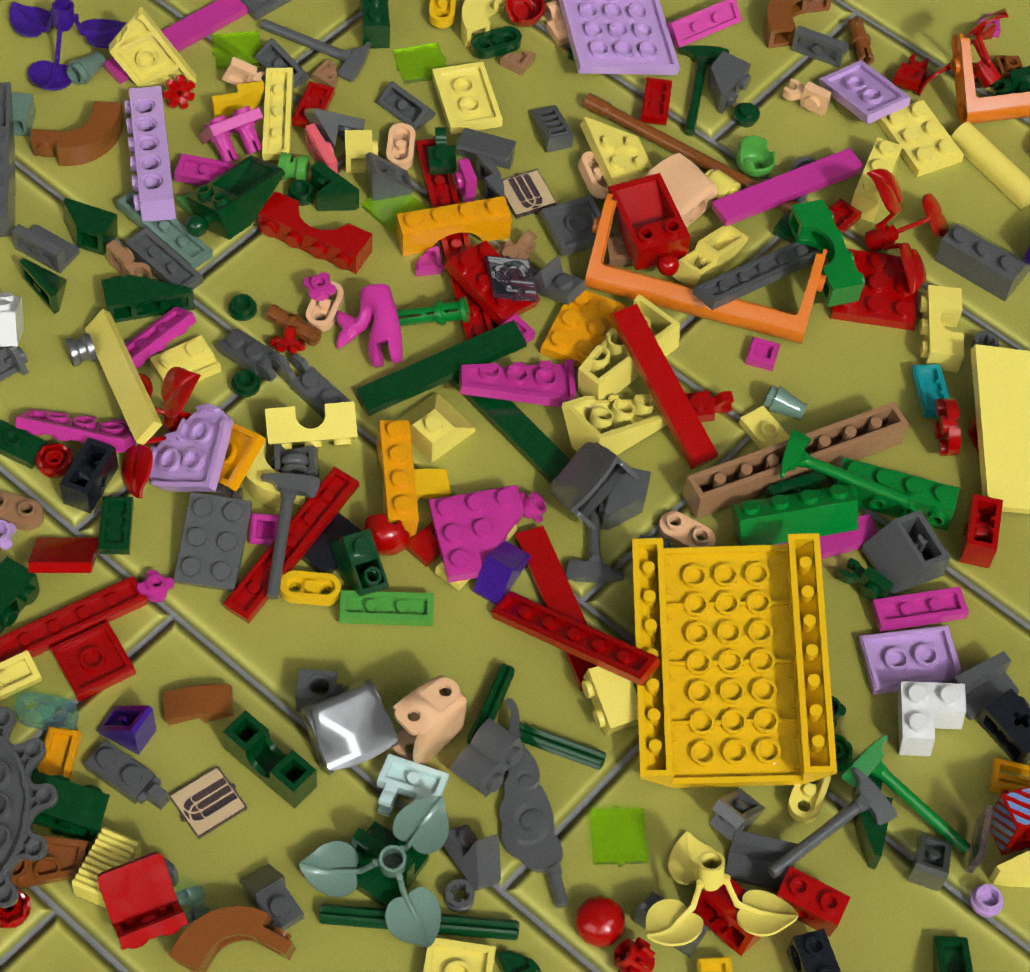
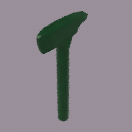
M703 45L679 48L681 55L688 56L693 62H696L684 130L687 136L695 134L707 66L713 64L723 51L729 53L728 49Z

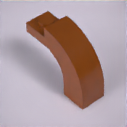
M770 0L763 26V36L767 48L792 46L796 31L793 18L804 13L829 11L832 0Z
M94 101L89 120L83 126L71 131L32 129L31 143L34 156L57 157L59 166H76L100 158L113 148L121 135L124 123L122 104Z
M229 906L208 912L191 923L179 936L168 955L174 962L192 972H207L216 955L223 948L235 942L250 941L257 943L289 961L296 947L290 941L292 936L276 926L273 927L272 931L269 930L274 922L269 913L253 907Z

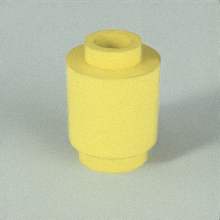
M710 169L705 173L706 177L717 187L718 195L715 200L738 192L741 189L739 182L720 170Z

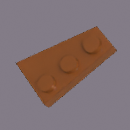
M40 835L48 842L49 852L47 856L38 861L24 860L20 862L12 873V882L17 889L74 879L88 854V841Z

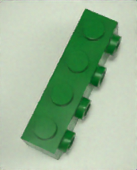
M843 457L841 469L910 495L906 506L850 485L858 499L859 508L896 518L921 510L931 527L947 531L955 513L960 488ZM836 479L835 485H846L847 483Z
M836 484L829 488L809 489L800 493L775 495L772 498L746 500L743 503L732 504L733 532L739 546L786 543L788 534L819 533V536H826L858 530V499L849 484Z

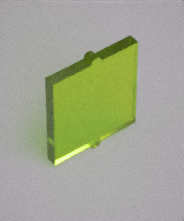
M259 31L213 34L214 48L212 49V55L216 58L217 70L226 69L233 56L253 66H262L254 57L263 47V45H260Z
M438 42L394 50L397 62L396 69L400 71L404 85L433 80L432 69L447 67L445 63L446 57L442 55Z
M411 194L373 201L371 197L362 203V208L393 235L396 234L397 214L427 209Z
M615 806L614 809H590L594 865L617 864L618 867H623L624 864H648L643 808L620 809L619 806Z

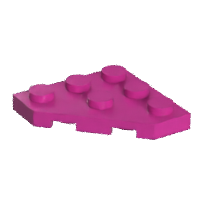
M517 485L428 501L447 582L451 583L478 578L486 555L503 543L514 525H517L522 519L524 508Z

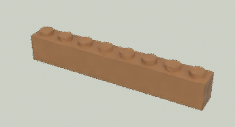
M892 402L805 433L804 435L808 436L811 442L804 451L816 459L839 467L843 457L858 460L902 444L909 423L896 403ZM786 440L688 475L683 497L697 519L730 507L732 504H738L765 494L769 485L814 472V470L796 467L795 470L788 471L784 479L780 478L781 461L788 442Z

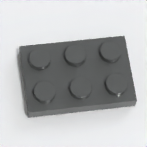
M191 492L173 580L175 583L233 592L238 583L252 501Z

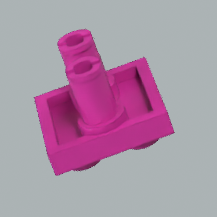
M246 106L234 111V114L228 116L229 119H226L225 115L210 120V123L204 125L205 130L199 134L202 145L214 142L221 160L232 162L239 159L229 137L232 133L240 134L247 155L262 150V145L254 126H256V122L263 118L259 107L251 110L250 106Z

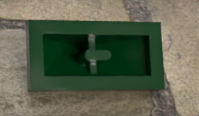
M25 258L19 260L22 278L54 314L59 312L67 279Z

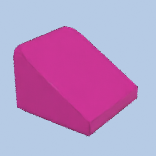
M252 513L249 544L271 545L276 537L279 515Z

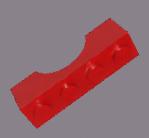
M275 191L258 214L260 232L268 237L285 242L292 248L303 250L317 259L330 262L342 270H348L357 274L372 253V233L349 223L333 230L313 228L301 219L299 201Z

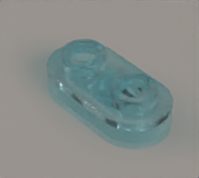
M28 692L19 696L14 703L16 719L24 726L47 731L49 726L72 730L79 721L77 707L69 699ZM28 704H35L32 709L25 708ZM60 710L67 711L64 715H56Z

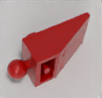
M657 173L608 186L609 194H613L612 199L618 201L615 215L625 249L635 271L657 265L658 271L662 275H674L679 269L678 259L688 254L691 236L661 174Z

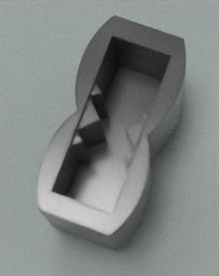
M489 718L477 730L471 743L458 755L450 770L462 781L487 797L491 792H496L501 787L505 771L519 763L523 756L525 745L517 736Z

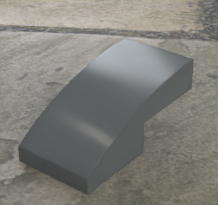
M477 155L476 175L484 182L483 197L489 199L504 196V184L496 164L492 158Z

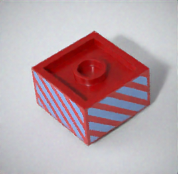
M1030 786L1011 792L1007 789L1002 790L998 801L991 809V813L986 820L1001 856L1030 848Z

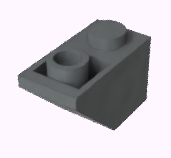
M725 51L720 54L711 66L707 84L716 109L721 114L725 112L728 106L732 107L735 104L741 89L745 90L751 80L749 75L751 64Z
M632 468L640 478L636 481L626 473L610 491L608 500L604 499L601 502L598 514L599 517H603V530H609L643 512L651 472Z

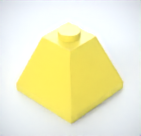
M437 392L397 419L409 420L411 444L431 463L473 434L476 429Z

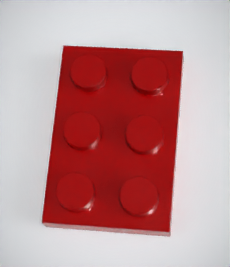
M485 240L448 258L444 267L499 326L515 314L519 316L536 307L540 298L533 293H523L524 289L532 290L525 283L511 282L516 289L522 287L520 296L517 295L518 292L514 291L508 292H513L515 295L496 293L488 257H502ZM501 267L499 268V271L502 272V270H505L506 268ZM512 268L511 270L509 269L511 275L512 273L514 275L511 280L523 281L519 278L518 274H515L516 272ZM500 274L501 277L506 280V277L503 274ZM498 281L499 283H502L506 288V284L504 281Z

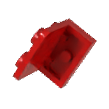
M160 852L147 854L97 875V883L115 936L122 950L142 947L152 938L160 935H172L178 932L181 927L188 925L185 912L177 900L164 857Z

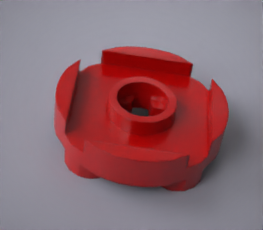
M956 398L936 399L935 411L936 415L939 416V421H934V437L939 439V456L957 455L960 452L961 428H958L957 418H960Z

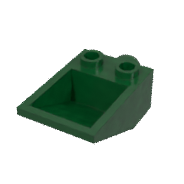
M250 155L209 183L199 186L194 193L187 196L193 215L186 221L187 232L194 237H200L207 230H210L228 240L232 239L251 226L285 175L284 170Z

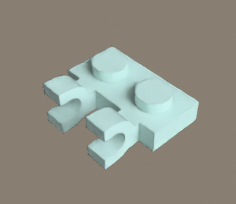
M388 753L377 779V787L383 788L378 800L380 805L377 813L390 817L398 794L413 798L414 801L430 796H443L449 781V774Z

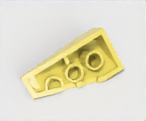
M651 394L635 395L634 399H620L618 395H609L608 400H596L594 396H583L563 402L562 404L571 446L576 452L587 442H598L618 455L667 425Z

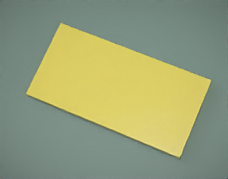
M975 344L970 350L982 496L1003 500V512L1030 514V351Z

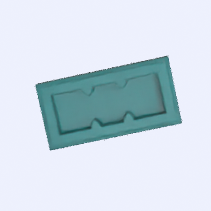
M940 363L912 365L910 372L923 418L939 417L935 411V400L950 398Z

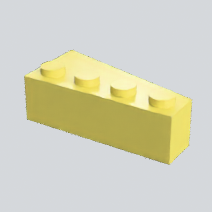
M639 294L634 299V304L637 303L666 357L679 347L680 323ZM611 328L607 332L603 343L597 345L578 368V392L583 396H594L596 400H608L609 395H616L641 376L615 328Z

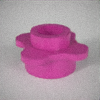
M321 272L314 277H306L303 280V285L308 288L309 297L313 300L324 301L336 292V286L331 284L330 275L326 272Z
M524 492L519 493L524 508L523 516L527 519L533 518L538 523L542 522V514L547 510L543 498L536 492H532L529 495H526Z
M150 570L146 573V579L137 585V591L140 594H145L148 601L162 602L167 597L168 590L173 589L174 581L172 578L163 577L156 570Z

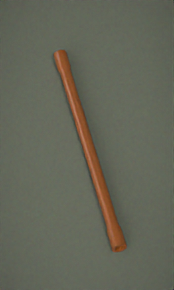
M589 93L584 100V108L618 123L675 154H682L694 164L707 171L710 169L722 171L739 182L741 189L759 183L612 106L611 103L592 93ZM792 200L777 206V208L785 212H791L792 205L800 204V202Z

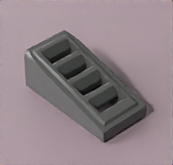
M556 105L531 110L530 114L546 152L572 147L573 133Z

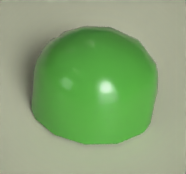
M755 135L745 136L738 145L735 161L739 169L748 176L762 177L768 175L774 169L775 151L770 152L768 150L765 138Z

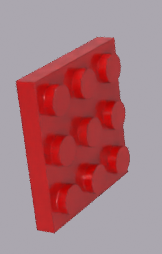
M848 249L854 256V264L858 272H861L864 276L865 286L862 289L859 301L831 306L830 319L914 331L918 290L909 294L908 281L901 256Z

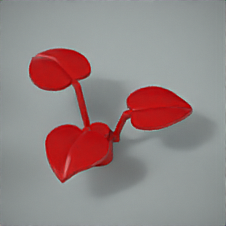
M1005 8L988 16L967 34L970 37L975 33V36L970 39V45H974L981 60L973 65L975 70L973 74L974 79L977 78L984 89L1002 77L990 60L983 40L992 39L997 24L993 23L986 28L985 26L997 19L1009 18ZM950 63L938 68L925 78L917 91L919 97L928 82L937 75L951 70Z
M875 169L868 172L867 175L875 183L878 193L890 214L881 222L875 224V229L865 233V241L872 252L881 249L885 251L899 249L908 281L909 294H912L925 283L926 269L919 252L916 249H911L909 243H895L899 238L898 234L929 222L934 235L944 237L949 231L948 222L942 214V208L936 197L928 193L922 197V205L927 217L898 229L894 225H888L887 223L901 211L899 203L902 202L903 196L899 183L891 172L885 169Z
M182 367L171 368L163 380L161 396L164 400L162 403L164 409L154 406L158 414L165 416L164 426L169 432H176L183 418L188 420L193 414L192 412L182 411L201 377L200 374ZM139 373L151 398L153 393L152 383L145 374ZM164 435L150 438L144 445L139 443L138 446L132 445L124 454L121 466L122 479L127 490L136 498L143 499V489L149 479L153 466V454L147 445L165 440L166 437Z

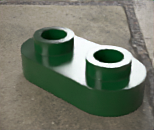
M504 26L479 33L472 39V53L480 59H490L514 52L521 46L522 34L517 28L512 26Z

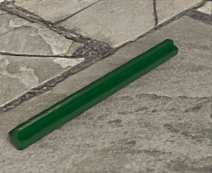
M322 904L320 907L319 921L322 924L388 929L385 922L386 909ZM441 914L438 934L517 940L519 936V921Z

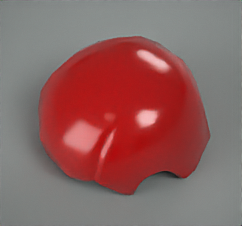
M506 0V16L513 24L519 27H531L538 23L544 14V0Z
M385 514L370 515L364 520L363 530H371L380 556H394L405 550L409 545L410 533L405 530L400 520L396 524H392L388 521Z
M602 895L589 897L576 911L575 929L582 940L589 945L597 948L611 946L621 937L624 931V912L621 906L612 898Z

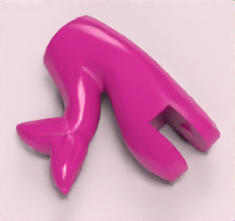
M386 284L366 286L360 291V308L356 317H352L340 310L336 312L337 322L342 328L336 341L337 349L354 340L373 321L368 341V355L371 364L375 368L384 367L381 345L386 344L389 346L393 363H400L403 358L402 334L390 286Z

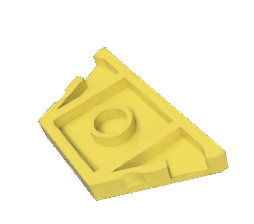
M143 7L138 8L109 44V53L137 87H147L155 84L163 86L169 78L175 80L176 75H183L185 80L197 82L194 71Z
M588 117L583 118L580 126L607 186L642 178L653 168L638 136Z

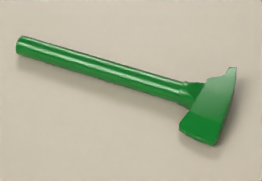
M791 431L781 461V479H784L785 474L788 471L795 470L796 467L809 468L906 506L910 495L814 458L804 451L811 442V439L799 431Z
M887 734L866 747L841 774V778L855 788L857 782L851 773L854 767L858 768L867 777L872 775L880 779L949 843H952L961 854L966 853L971 847L970 843L885 766L882 761L884 757L882 747L888 740Z

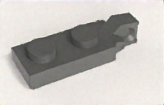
M106 740L84 763V767L88 772L134 804L137 802L143 804L147 800L162 810L169 802L168 792L159 786L161 780L156 777V774Z

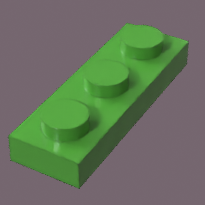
M341 590L339 623L433 626L434 593L377 591L360 597L354 590Z

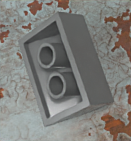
M955 223L941 239L935 257L936 262L1004 302L1030 271V262L966 225Z

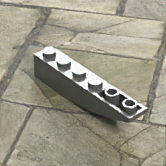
M10 82L0 83V237L12 236V230L15 228V141Z

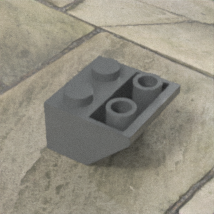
M921 510L894 519L861 547L873 569L894 583L890 596L943 576L951 558Z

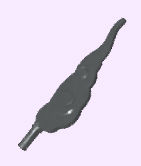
M507 698L506 704L511 714L508 731L521 740L518 707L513 699ZM524 747L521 760L518 764L508 769L509 775L505 780L504 791L506 797L499 809L502 822L501 838L504 848L512 857L521 861L533 872L546 873V877L549 878L556 908H563L569 905L561 876L562 869L560 863L563 860V849L558 837L555 835L554 816L550 802L540 785V772L537 762L528 749Z

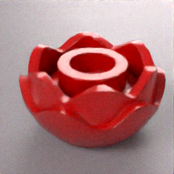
M61 443L45 445L36 455L38 470L50 478L64 476L74 461L71 449Z
M18 889L19 899L12 906L13 909L7 911V908H0V928H16L26 921L31 910V902L27 894Z

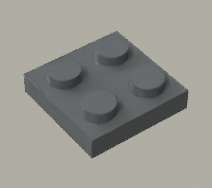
M592 195L541 209L540 217L561 256L564 257L593 248L596 233H592L596 216L601 217L602 213ZM610 231L609 238H612L614 235L612 231Z

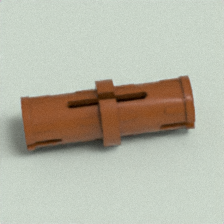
M854 17L847 22L851 35L850 44L855 49L858 61H864L863 58H865L866 64L870 65L874 62V55L870 47L871 38L865 31L863 19L857 17V25Z
M276 304L272 305L267 311V321L281 327L283 330L285 325H293L296 327V337L311 346H316L322 337V330L305 322L302 316L290 314Z

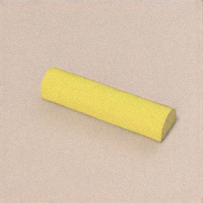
M970 122L960 125L954 131L951 138L963 152L964 156L1021 210L1029 206L1030 178Z

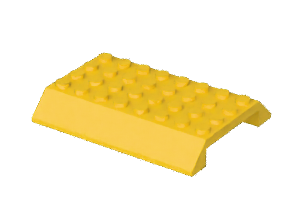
M819 533L788 534L787 544L664 548L663 538L632 539L636 647L659 657L660 665L642 686L637 684L640 779L671 788L803 785L837 774Z

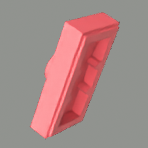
M315 123L307 125L305 128V145L316 162H322L338 174L337 159L334 156L331 143L324 140Z

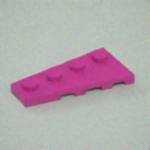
M574 359L564 360L563 364H552L550 360L539 361L538 365L524 366L523 362H512L510 366L500 367L498 363L461 365L459 393L562 408L563 402L576 399Z
M29 409L16 416V428L27 430L32 435L47 434L54 436L56 440L80 441L82 445H84L89 437L115 447L118 453L125 452L137 443L129 426L126 425V420L114 418L113 422L101 423L96 422L97 416L84 415L69 419V413Z

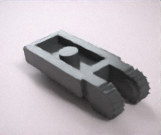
M238 328L216 344L220 354L269 382L277 377L270 365L282 371H286L290 367L289 361H287L285 356Z
M294 354L290 358L293 366L301 373L299 376L296 377L290 367L286 371L277 369L282 379L290 385V389L323 419L324 404L351 402L314 367H310L307 361L299 354Z

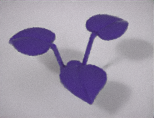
M55 0L52 3L51 12L38 7L25 6L15 1L12 2L10 9L11 26L16 33L22 36L38 37L42 32H49L54 26L57 29L54 63L46 60L37 61L28 70L30 81L38 88L49 91L65 89L72 83L67 75V67L69 65L59 64L62 31L70 30L75 23L79 34L86 36L88 44L98 48H109V44L126 24V22L105 19H90L80 24L79 15L74 14V3L70 0Z

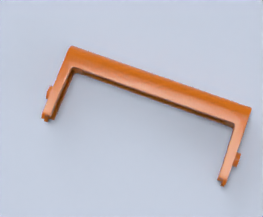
M959 33L958 38L956 34L952 35L953 58L951 59L950 66L955 77L957 112L961 124L965 122L975 124L1030 117V92L989 97L976 96L970 38H964L963 33Z
M607 194L601 217L596 216L592 233H596V238L585 277L586 288L632 300L640 294L658 307L802 344L816 291L822 292L826 275H822L821 272L827 249H823L822 253L816 252L812 271L798 313L783 311L741 299H735L711 310L693 295L695 287L604 263L618 202L612 199L613 194Z

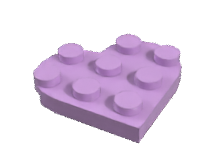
M203 404L196 406L195 408L198 411L194 412L188 420L183 418L176 432L165 434V440L160 442L156 448L154 446L150 448L153 454V466L149 476L151 484L160 490L168 492H216L231 436L232 417L216 405Z

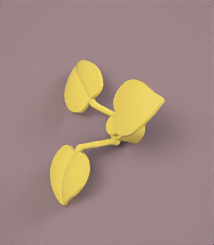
M686 831L671 851L668 871L673 880L679 884L689 885L696 882L691 904L686 907L684 903L675 899H663L653 904L646 915L645 936L649 940L664 946H682L694 941L702 932L704 925L703 919L699 915L692 913L696 909L702 889L716 891L723 884L726 886L734 906L740 909L737 913L739 926L749 934L760 937L774 935L794 923L798 918V913L785 900L763 890H749L744 893L742 902L739 901L730 882L731 876L725 874L724 856Z

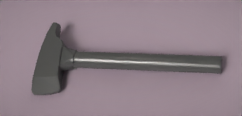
M263 19L260 23V29L339 59L343 62V65L337 73L340 77L350 82H353L359 75L371 48V42H366L363 47L354 48L353 51L342 50L266 19Z
M293 473L261 475V481L273 484L276 491L280 492L281 495L280 512L266 594L270 599L279 598L294 500L297 495L315 498L320 485V479L317 477Z
M599 505L588 517L597 526L595 531L588 527L589 557L587 561L569 560L566 569L568 580L605 583L620 581L625 577L622 572L614 571L608 564L603 563L600 552Z
M854 767L851 773L857 782L855 788L857 795L853 801L770 865L767 871L771 877L776 879L789 869L790 866L798 862L861 812L868 810L878 826L897 817V812L876 784L858 768Z

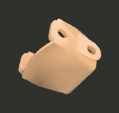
M680 153L664 159L644 176L661 174L686 228L711 207L712 200L718 195L715 184L692 161Z
M439 675L413 690L393 706L395 719L404 728L397 734L398 745L393 747V751L398 757L413 761L416 764L425 765L463 729L467 699L454 680ZM408 745H414L412 754L405 750Z

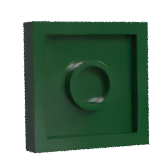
M376 821L373 822L367 831L359 827L352 836V847L359 856L357 868L367 865L373 859H379L380 852L386 846H404L406 842L399 841L395 838L393 832ZM412 846L405 852L406 867L402 873L406 891L429 861L428 854H420ZM375 867L363 874H356V890L382 907L387 908L391 900L402 897L396 878L384 876L379 867Z

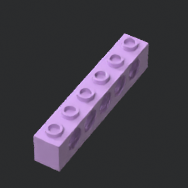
M161 86L129 88L130 100H124L126 116H131V118H126L128 135L133 134V137H128L129 152L135 153V155L130 156L131 172H137V175H132L133 192L139 191V194H133L135 211H141L142 221L176 219Z

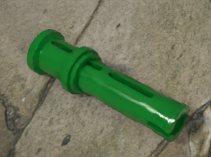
M466 297L449 302L437 300V302H434V305L397 310L400 327L432 322L442 326L446 325V322L463 320L466 323L470 320L469 304ZM421 314V316L400 319V317Z

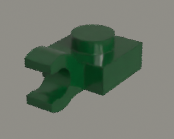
M1030 66L1010 71L1011 77L1000 78L993 83L994 90H998L996 91V96L1011 94L1013 91L1014 93L1030 92Z
M435 127V146H428L429 175L454 174V172H457L455 145L447 146L446 127Z
M850 558L847 563V567L853 571L852 573L845 571L843 568L839 570L837 575L839 580L846 584L857 583V590L870 601L889 597L894 585L893 582L869 566L865 569L853 558Z

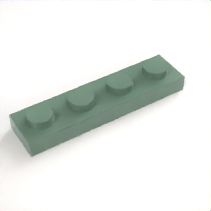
M131 191L117 200V208L141 229L147 227L194 269L213 257V250L198 237L190 235L186 227L177 219L142 221L141 211H135L133 194H139V191Z

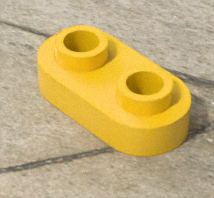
M430 0L429 22L437 28L450 27L455 20L456 0Z
M294 570L282 576L280 595L289 603L330 606L340 599L341 583L336 576L329 573ZM292 588L300 589L298 592L290 591ZM322 591H330V592H331L330 594H327V595L321 594Z

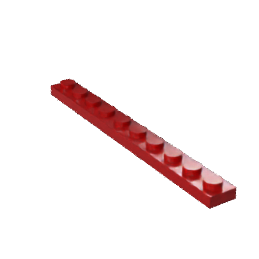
M434 139L416 141L415 149L430 207L435 208L459 204L452 174L429 175L428 146H435ZM455 233L439 240L445 263L448 258L471 248L468 233ZM447 270L455 301L460 300L461 297H466L468 300L470 320L466 323L460 320L465 341L492 330L493 326L490 316Z

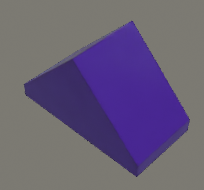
M504 541L486 555L473 592L497 605L510 591L530 560L531 555Z
M149 705L114 706L96 731L100 735L139 755L156 732L153 709Z

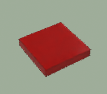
M37 537L28 561V571L30 573H91L98 553L99 537Z
M108 621L50 647L51 654L78 702L136 675L132 662Z

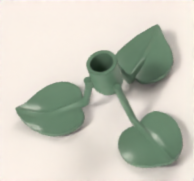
M430 796L405 806L394 819L393 834L395 838L406 842L404 846H386L380 852L379 859H373L372 862L361 868H357L359 863L357 851L349 843L343 841L327 842L300 861V869L306 880L316 890L331 897H344L353 893L357 887L356 874H363L375 867H379L384 876L396 878L402 897L391 900L386 908L385 922L387 928L394 937L403 942L428 948L434 943L440 929L441 910L436 896L425 887H417L408 894L402 873L406 867L405 852L411 846L420 854H431L441 849L446 843L449 834V822L443 796Z

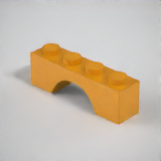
M505 196L399 213L396 220V236L402 256L425 253L427 249L433 247L439 240L455 233H472L477 235L482 241H496L510 238L512 216Z
M380 420L376 447L378 465H381L383 474V514L387 516L388 521L392 524H396L400 520L405 530L410 533V540L416 535L419 522L409 420Z

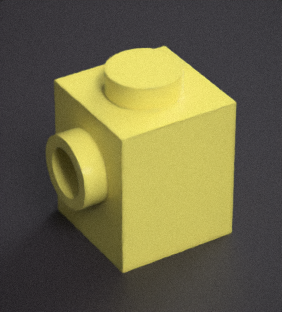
M344 130L346 173H366V154L371 152L378 156V141H372V130Z

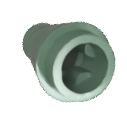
M96 51L93 54L72 60L67 67V75L76 85L87 84L100 68L104 66L106 59L102 53Z
M771 385L762 406L768 408L769 412L801 420L808 404L800 401L781 385L779 387Z

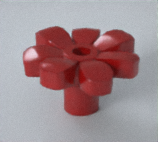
M176 75L175 81L169 78L165 82L168 88L163 90L162 96L165 99H169L167 105L173 109L177 105L182 110L188 108L187 100L193 101L195 93L190 91L195 88L194 82L191 80L185 81V76Z
M285 325L282 336L270 337L269 344L275 347V350L283 353L287 349L288 352L297 354V351H304L306 349L305 341L297 340L295 337L296 327L293 325Z

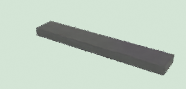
M794 242L695 286L693 295L711 310H714L812 265L816 252H822L812 246Z

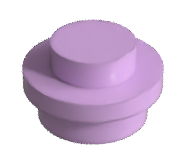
M982 884L972 891L970 904L979 915L993 917L1003 908L1004 899L996 886Z

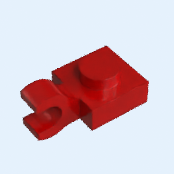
M709 390L686 393L700 422L714 421L715 413H728L733 410L731 403H734L732 391H723L714 397H711Z

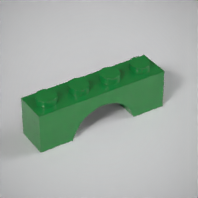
M823 199L792 205L788 225L797 244L812 246L820 252H823V249H827L826 258L829 264L821 272L822 275H826L821 295L827 307L859 301L862 289L865 286L864 276L861 272H858L854 264V256L851 251H848L844 243L842 231L838 230L834 223L832 211L827 208Z

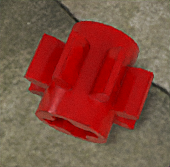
M638 937L635 942L628 938L616 947L613 955L615 961L613 966L619 969L618 972H652L655 966V958L653 957L655 952L649 949L651 944Z

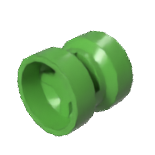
M281 152L278 167L282 168L285 172L281 180L293 178L296 181H307L309 156L299 155L298 157H292L290 153Z

